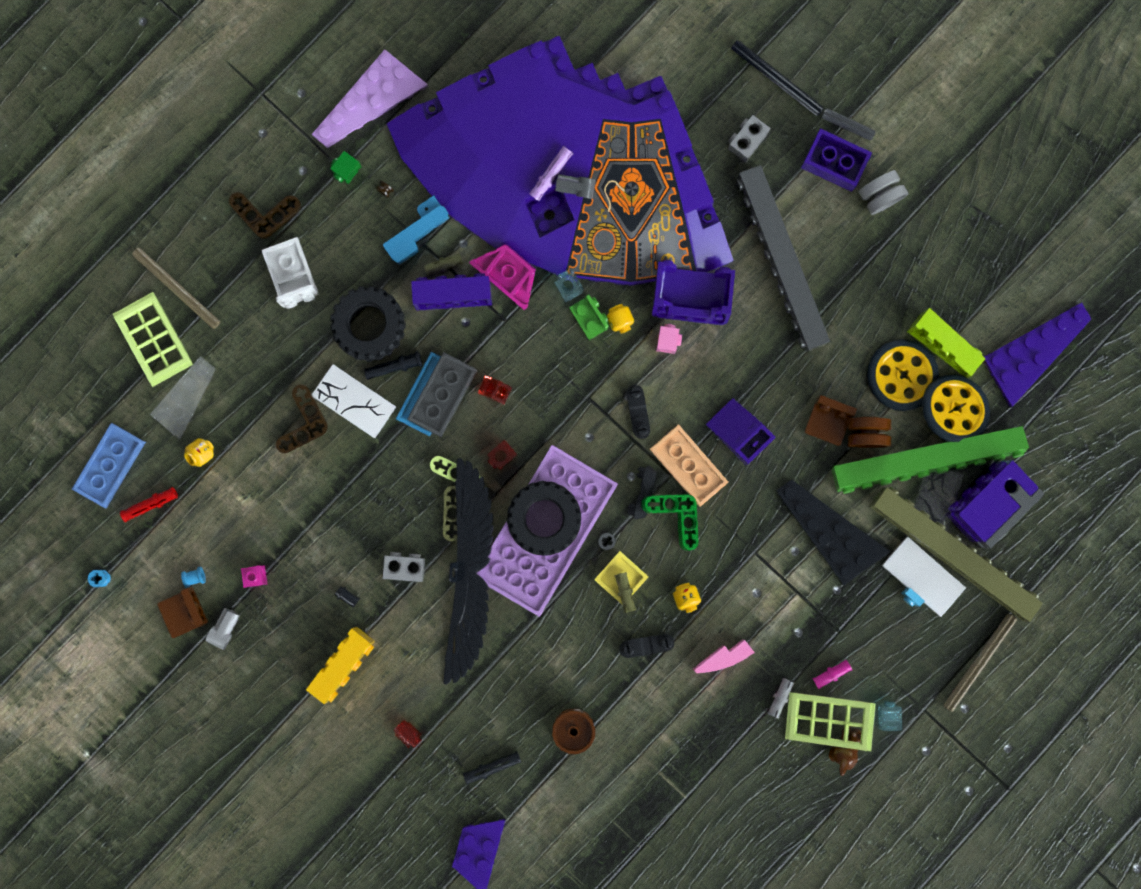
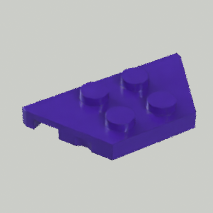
M505 819L464 826L462 829L452 867L476 889H487Z

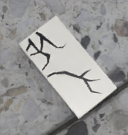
M335 365L331 366L312 394L315 399L373 438H376L396 409V406Z

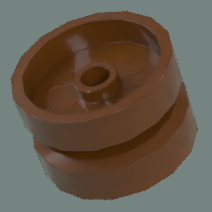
M879 417L848 419V429L853 432H860L848 436L849 447H891V436L879 434V432L891 430V419Z
M570 708L562 711L556 717L553 723L552 736L555 744L561 751L568 754H579L585 752L592 745L595 739V726L587 712L581 709ZM572 728L577 729L576 735L574 733H570V730Z

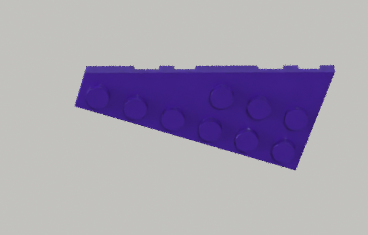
M1082 303L984 357L985 360L983 362L1010 408L1016 404L1091 320Z

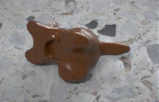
M849 726L848 741L861 742L860 730H851ZM844 728L842 729L841 740L844 737ZM835 746L830 749L829 758L840 765L839 772L841 776L845 775L847 770L854 768L858 761L857 753L859 750Z

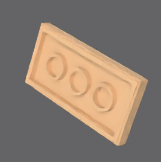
M679 424L649 449L687 494L692 495L696 499L699 507L728 483L727 479Z

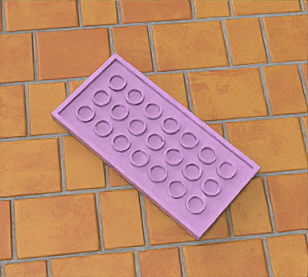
M553 445L550 447L529 484L539 481L555 482L564 486L575 496L581 511V526L577 537L570 546L559 553L546 556L536 555L525 551L514 541L506 521L491 546L492 551L488 557L491 558L489 564L477 572L488 584V587L539 617L618 485L616 482ZM548 500L535 502L530 506L526 514V523L529 530L540 537L554 535L560 529L563 522L560 508Z

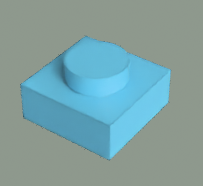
M905 588L901 593L905 596L904 601L912 607L913 605L920 607L925 602L911 588Z

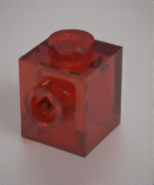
M485 376L478 394L491 401L505 405L512 387L499 380Z

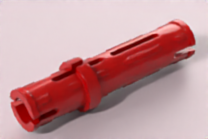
M174 487L159 494L154 493L152 497L125 510H121L120 516L124 522H127L156 507H163V504L177 499L178 494Z

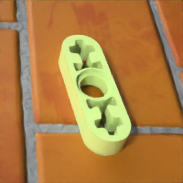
M436 456L431 460L430 468L433 472L453 482L456 481L451 476L452 469L457 468L456 463L441 456ZM442 460V464L448 467V463L452 464L447 471V475L443 474L446 470L442 468L436 470L435 461L439 462Z

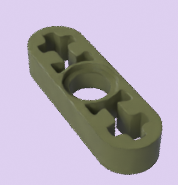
M455 486L447 487L444 492L443 536L448 541L457 540V535H454L453 538L447 535L451 525H446L447 521L457 522V518L450 519L447 516V511L450 508L457 510L456 505L447 506V502L451 503V497L448 496V493L452 489H455L456 492ZM454 525V531H457V525Z

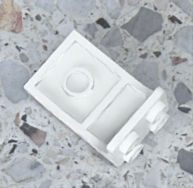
M298 237L262 250L278 297H276V301L283 308H293L297 306L298 302L303 300L304 302H309L319 295Z

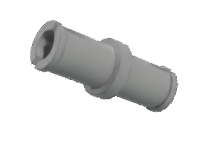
M782 678L777 693L773 695L774 700L767 714L779 719L785 703H788L787 698L794 685L793 682Z

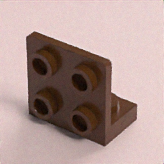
M820 395L816 399L804 433L840 446L848 427V419L855 416L857 409Z
M193 587L186 588L180 591L181 593L157 604L172 638H176L209 623Z

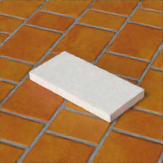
M906 537L881 565L906 588H911L924 599V603L939 617H942L966 589L965 586L909 537Z

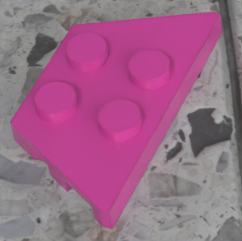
M501 246L469 262L480 273L489 276L490 281L523 310L528 308L536 269L510 246Z

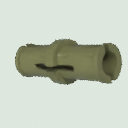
M457 253L450 257L439 258L440 260L424 265V268L429 277L463 265L460 253Z
M627 572L615 575L619 590L618 596L621 597L624 613L635 611L636 608L632 596L633 589H630Z

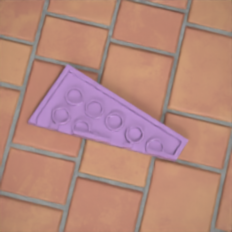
M384 49L312 133V136L326 148H329L347 137L349 133L363 127L367 122L375 120L396 107L400 102L414 96L418 91L426 89L428 84Z

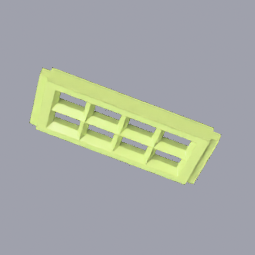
M154 292L113 313L119 328L152 387L193 365ZM153 305L158 316L145 322L140 311ZM137 314L142 324L130 331L124 320ZM161 319L166 330L153 336L148 326ZM145 328L150 339L137 345L132 334ZM169 334L174 344L161 351L156 340ZM153 343L158 353L145 360L140 349ZM177 348L182 359L169 365L164 354ZM161 357L166 367L153 374L148 363Z
M790 692L785 739L871 751L876 703ZM800 700L812 702L811 717L799 715ZM817 703L829 704L828 719L816 717ZM834 705L846 706L845 721L832 720ZM851 707L863 709L862 724L850 722ZM798 719L810 720L809 735L797 734ZM815 721L827 723L826 738L814 736ZM832 724L845 725L843 740L831 738ZM849 726L862 728L861 742L848 741Z

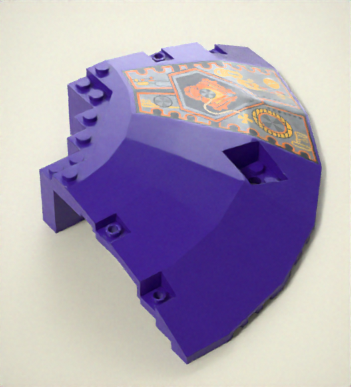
M557 36L543 43L541 40L488 65L489 68L473 75H468L436 92L437 98L422 104L418 103L387 123L403 162L430 195L435 196L439 204L444 206L450 217L495 249L504 245L510 246L529 264L537 268L540 267L560 277L632 286L656 282L658 262L663 260L673 261V264L677 265V269L711 272L734 261L722 224L712 206L714 201L700 164L691 148L692 144L670 91L667 90L662 76L625 90L618 73L600 80L593 63L574 70L560 36ZM483 77L487 79L484 83L480 82V79ZM435 107L436 109L434 112H430L429 108ZM563 146L570 150L573 155L568 159L559 174L576 178L596 179L593 199L555 191L558 175L552 182L551 188L547 189L540 201L536 200L529 193L539 181V176L544 174ZM688 157L690 162H684L683 158ZM546 211H553L555 213L554 219H545L544 214ZM710 215L711 220H705L704 216Z

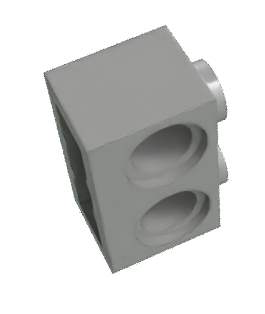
M754 115L749 120L746 118L740 125V132L738 134L734 133L728 141L730 143L728 150L745 163L771 129ZM749 128H756L758 133L752 134ZM744 142L747 147L741 149L737 143Z
M390 552V556H385L383 579L423 582L425 559L421 558V554H409V557H401L402 553ZM394 560L400 565L396 572L390 569V563ZM412 562H416L419 565V570L416 573H412L409 570V565Z

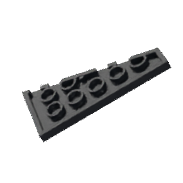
M790 480L776 490V493L842 585H845L890 553L889 550L795 481Z

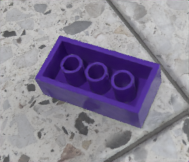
M484 273L474 274V277L455 275L454 278L447 279L446 276H437L435 280L420 277L416 278V281H411L413 305L417 311L492 305L491 282L489 276H485Z

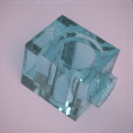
M565 270L557 275L558 279L554 283L565 302L583 293L584 289L573 270L569 273ZM564 281H571L573 283V288H566L564 286Z
M884 702V705H878L879 729L882 731H902V707L896 705V702Z

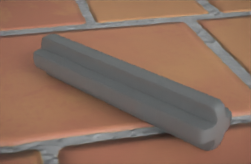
M826 108L823 112V119L867 140H872L875 135V130Z

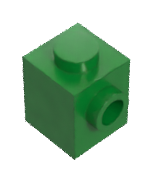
M343 151L340 157H336L332 161L330 169L334 174L333 178L338 182L342 183L344 181L349 184L362 166L359 161Z

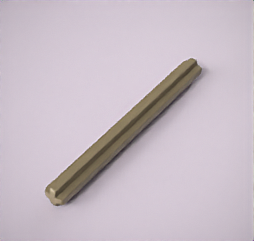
M136 248L132 252V255L211 328L216 329L221 322L142 249Z
M1008 613L944 703V707L951 712L955 710L1017 621L1015 616Z

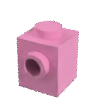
M672 324L660 326L656 351L675 354L677 346H681L682 335L679 334L680 329L675 328L676 326Z

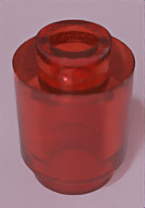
M405 720L393 730L396 733L395 736L408 749L411 746L415 748L422 741L420 738L422 734L410 722L407 723Z

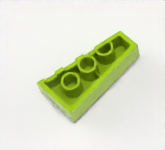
M930 308L921 313L906 331L966 378L971 377L985 360L980 350L972 347Z

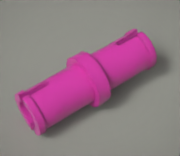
M844 660L833 668H827L826 672L812 679L817 688L820 689L832 681H838L837 678L852 671V668L848 661Z

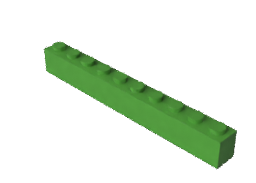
M1023 426L964 438L960 442H945L836 465L832 469V474L837 492L843 491V494L853 492L855 488L861 487L862 490L872 488L874 484L880 483L881 486L891 484L893 480L899 479L900 482L910 480L912 476L918 475L919 478L929 476L931 472L937 471V474L948 472L950 468L956 467V470L967 468L969 464L979 466L987 463L986 461L988 460L998 462L1004 460L1007 456H1012L1013 458L1021 457L1029 449Z

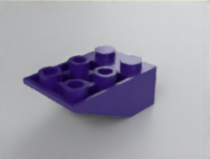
M734 398L706 424L745 466L776 438Z

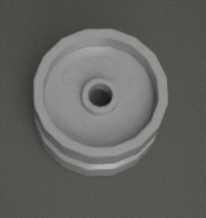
M896 170L879 176L858 191L863 200L873 199L866 206L871 215L889 208L909 194L904 185L895 186L900 181Z

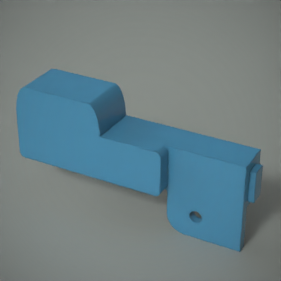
M432 196L418 206L417 212L421 216L418 221L383 244L390 257L397 264H402L418 253L419 249L416 242L449 219V213L444 206L439 204L435 196Z

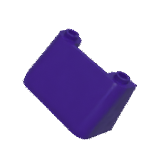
M659 261L652 316L714 325L727 324L732 310L735 270H731L729 267H720L715 273L677 269V265L673 264V261Z

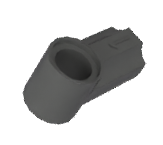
M558 174L555 191L593 199L596 179L576 178Z

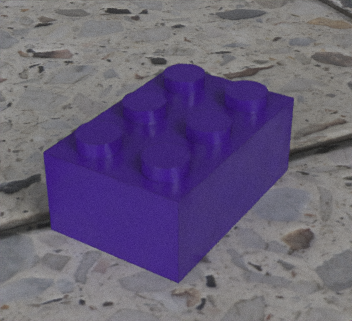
M820 128L801 168L852 192L856 188L872 152Z

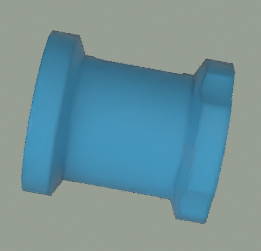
M197 567V570L187 573L186 571L181 572L185 588H190V585L200 582L202 584L206 583L202 567Z
M93 570L88 575V583L92 587H105L111 580V576L106 570ZM102 576V580H97V577Z

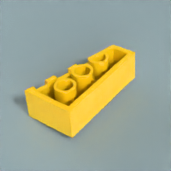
M358 627L351 628L348 632L349 637H346L337 647L338 651L328 659L325 664L326 667L319 671L306 689L323 704H326L328 701L332 702L338 695L336 691L340 685L344 687L350 680L348 675L351 671H356L363 663L360 661L364 655L368 656L374 649L372 644L375 640Z

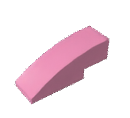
M742 639L729 650L722 645L695 666L693 670L696 673L721 670L743 661L755 652Z

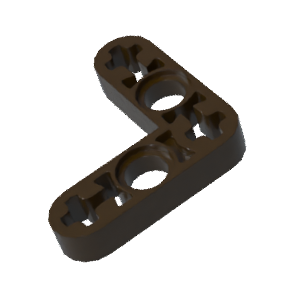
M233 193L229 198L231 207L253 232L262 239L269 238L301 209V203L298 198L290 195L285 197L266 215L262 216L242 193ZM235 199H242L241 202L246 208L242 209L236 204ZM288 202H295L296 207H289ZM283 207L289 214L286 215L281 208ZM249 211H254L256 213L255 219L247 220L246 214ZM277 212L282 213V220L274 222L273 215ZM268 219L274 225L273 228L271 227V225L267 226L269 224L267 222ZM260 226L266 227L267 232L265 234L263 232L259 233L261 231Z
M304 384L294 387L292 396L307 424L281 436L277 440L276 448L281 453H289L324 435L328 430L327 421L310 389ZM298 388H300L301 390L305 389L306 393L304 394L306 400L310 397L312 401L306 402L302 406L300 402H303L304 400L301 396L297 397L296 393H298ZM307 405L315 407L316 412L314 415L310 416L305 413ZM316 422L324 424L323 431L316 430L313 432L315 436L311 437L307 426L313 429L316 427ZM302 430L307 433L308 437L305 441L297 439L298 431ZM290 435H293V439L298 445L294 446V442L288 445V449L285 447L281 448V440L284 439L287 442L292 439Z

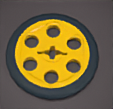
M903 339L891 341L880 347L872 356L867 372L869 387L877 400L886 407L899 411L914 410L921 407L926 388L933 380L939 377L938 365L930 351L917 342ZM894 352L902 354L903 359L901 362L894 361ZM914 356L921 359L919 367H915L911 363V359ZM883 365L888 366L890 369V373L887 376L880 373V367ZM906 371L907 379H900L901 374L899 372ZM921 374L926 377L927 382L925 385H920L917 382L918 375ZM889 383L895 386L893 394H889L885 390L886 385ZM906 388H910L914 392L911 399L904 396Z
M955 374L943 375L933 380L924 392L922 400L923 416L930 429L940 438L948 442H960L964 438L982 435L986 430L990 420L989 402L982 389L972 380ZM943 388H947L950 391V397L943 395ZM961 389L967 391L968 398H963L961 396ZM935 403H939L942 406V412L935 410ZM962 404L964 405L961 408H959L958 411L948 413L951 410H953L954 407H959ZM970 406L977 408V415L971 413ZM945 419L951 421V429H948L944 425ZM963 421H967L970 424L969 430L963 428Z

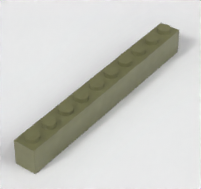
M892 487L881 489L869 507L1020 620L1031 622L1043 604L1038 600V595L1032 591L1027 592L1023 589L1024 585L1015 579L1011 580L1007 577L1008 573L1003 569H996L991 565L993 563L991 560L984 556L980 557L976 554L977 550L960 542L962 539L953 533L949 534L945 531L946 527L929 519L931 516L928 513L914 508L915 504L908 499L904 500L898 496L900 493Z

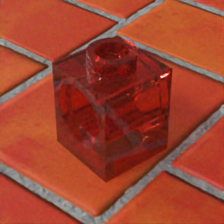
M504 440L487 454L490 458L487 461L494 469L498 467L502 470L518 455ZM500 451L506 453V459L502 462L496 460V454Z

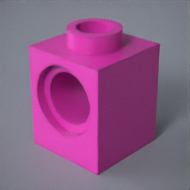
M265 566L241 568L243 588L268 585Z

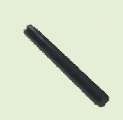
M739 40L734 42L731 48L734 52L814 115L819 116L824 109L822 105Z

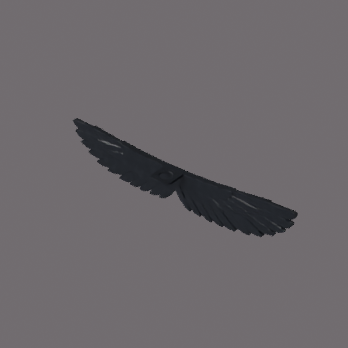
M462 458L457 459L455 481L457 562L450 563L449 582H455V593L444 660L443 682L446 685L451 680H453V683H456L460 677H465L467 670L472 669L474 660H478L479 648H483L482 634L486 635L488 616L486 612H489L486 602L489 601L487 590H489L488 584L477 572L484 569L491 560L488 557L492 551V547L489 546L493 541V536H491L493 532V525H491L493 513L489 514L492 500H488L489 488H484V478L482 476L479 478L478 469L474 468L473 470L472 463L466 461L465 464ZM453 568H455L454 577L452 576Z

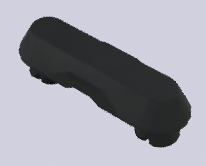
M634 384L627 389L629 412L634 435L639 439H644L650 434L645 396L642 387Z
M640 466L637 469L640 472L636 473V476L642 479L641 493L637 498L636 505L631 503L628 506L630 510H627L628 515L634 516L635 520L645 518L647 515L642 509L641 503L645 497L652 495L657 475L656 471L650 466L646 468Z
M668 634L626 640L620 644L619 651L625 658L662 653L673 649L675 641Z

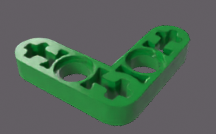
M692 495L647 496L642 500L641 506L646 513H677L679 546L686 551L697 548V503ZM667 499H671L673 502L671 509H667L665 506ZM686 500L690 502V505L688 506H679V502H684ZM659 502V506H654L651 508L650 506H648V503ZM686 517L690 518L692 522L689 528L684 526V519ZM684 531H692V533L685 534ZM685 540H692V544H686Z

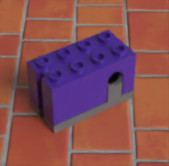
M1013 460L992 463L988 468L989 471L985 475L983 474L975 480L976 484L972 488L965 490L961 495L962 498L958 502L952 503L948 508L949 511L945 514L976 548H992L1044 495L1042 490Z

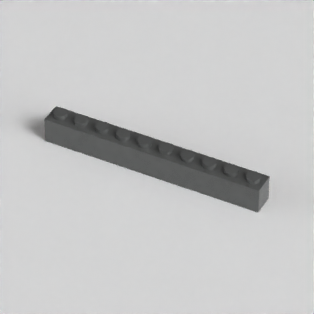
M761 165L740 172L736 180L737 186L744 193L743 201L746 208H749L751 211V222L757 226L758 240L760 243L763 242L765 258L770 260L772 265L770 267L771 273L774 278L777 277L779 283L777 285L778 291L781 296L784 295L786 300L784 302L787 313H791L793 318L791 320L792 327L795 331H798L800 336L798 338L800 347L804 348L805 352L828 344L830 339Z

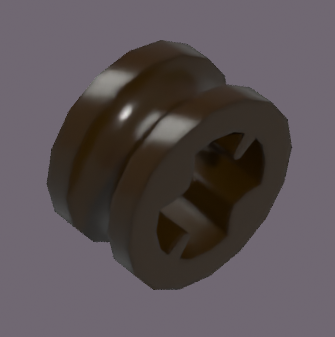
M380 180V185L376 186L375 189L386 198H389V193H393L394 190L387 183Z

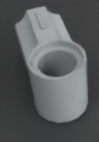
M224 608L216 625L211 628L205 641L224 650L231 639V632L240 615Z

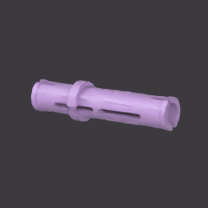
M563 146L542 176H539V181L529 194L540 201L547 189L551 188L552 182L573 153Z

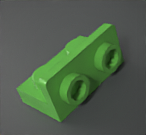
M589 294L581 301L569 307L587 339L591 340L606 331L609 327V322L605 313L601 314L598 310L600 305L596 298H591Z

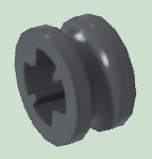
M610 533L602 534L598 540L599 546L604 550L612 549L616 543L615 537ZM611 537L612 545L604 547L602 545L604 542H601L602 538Z

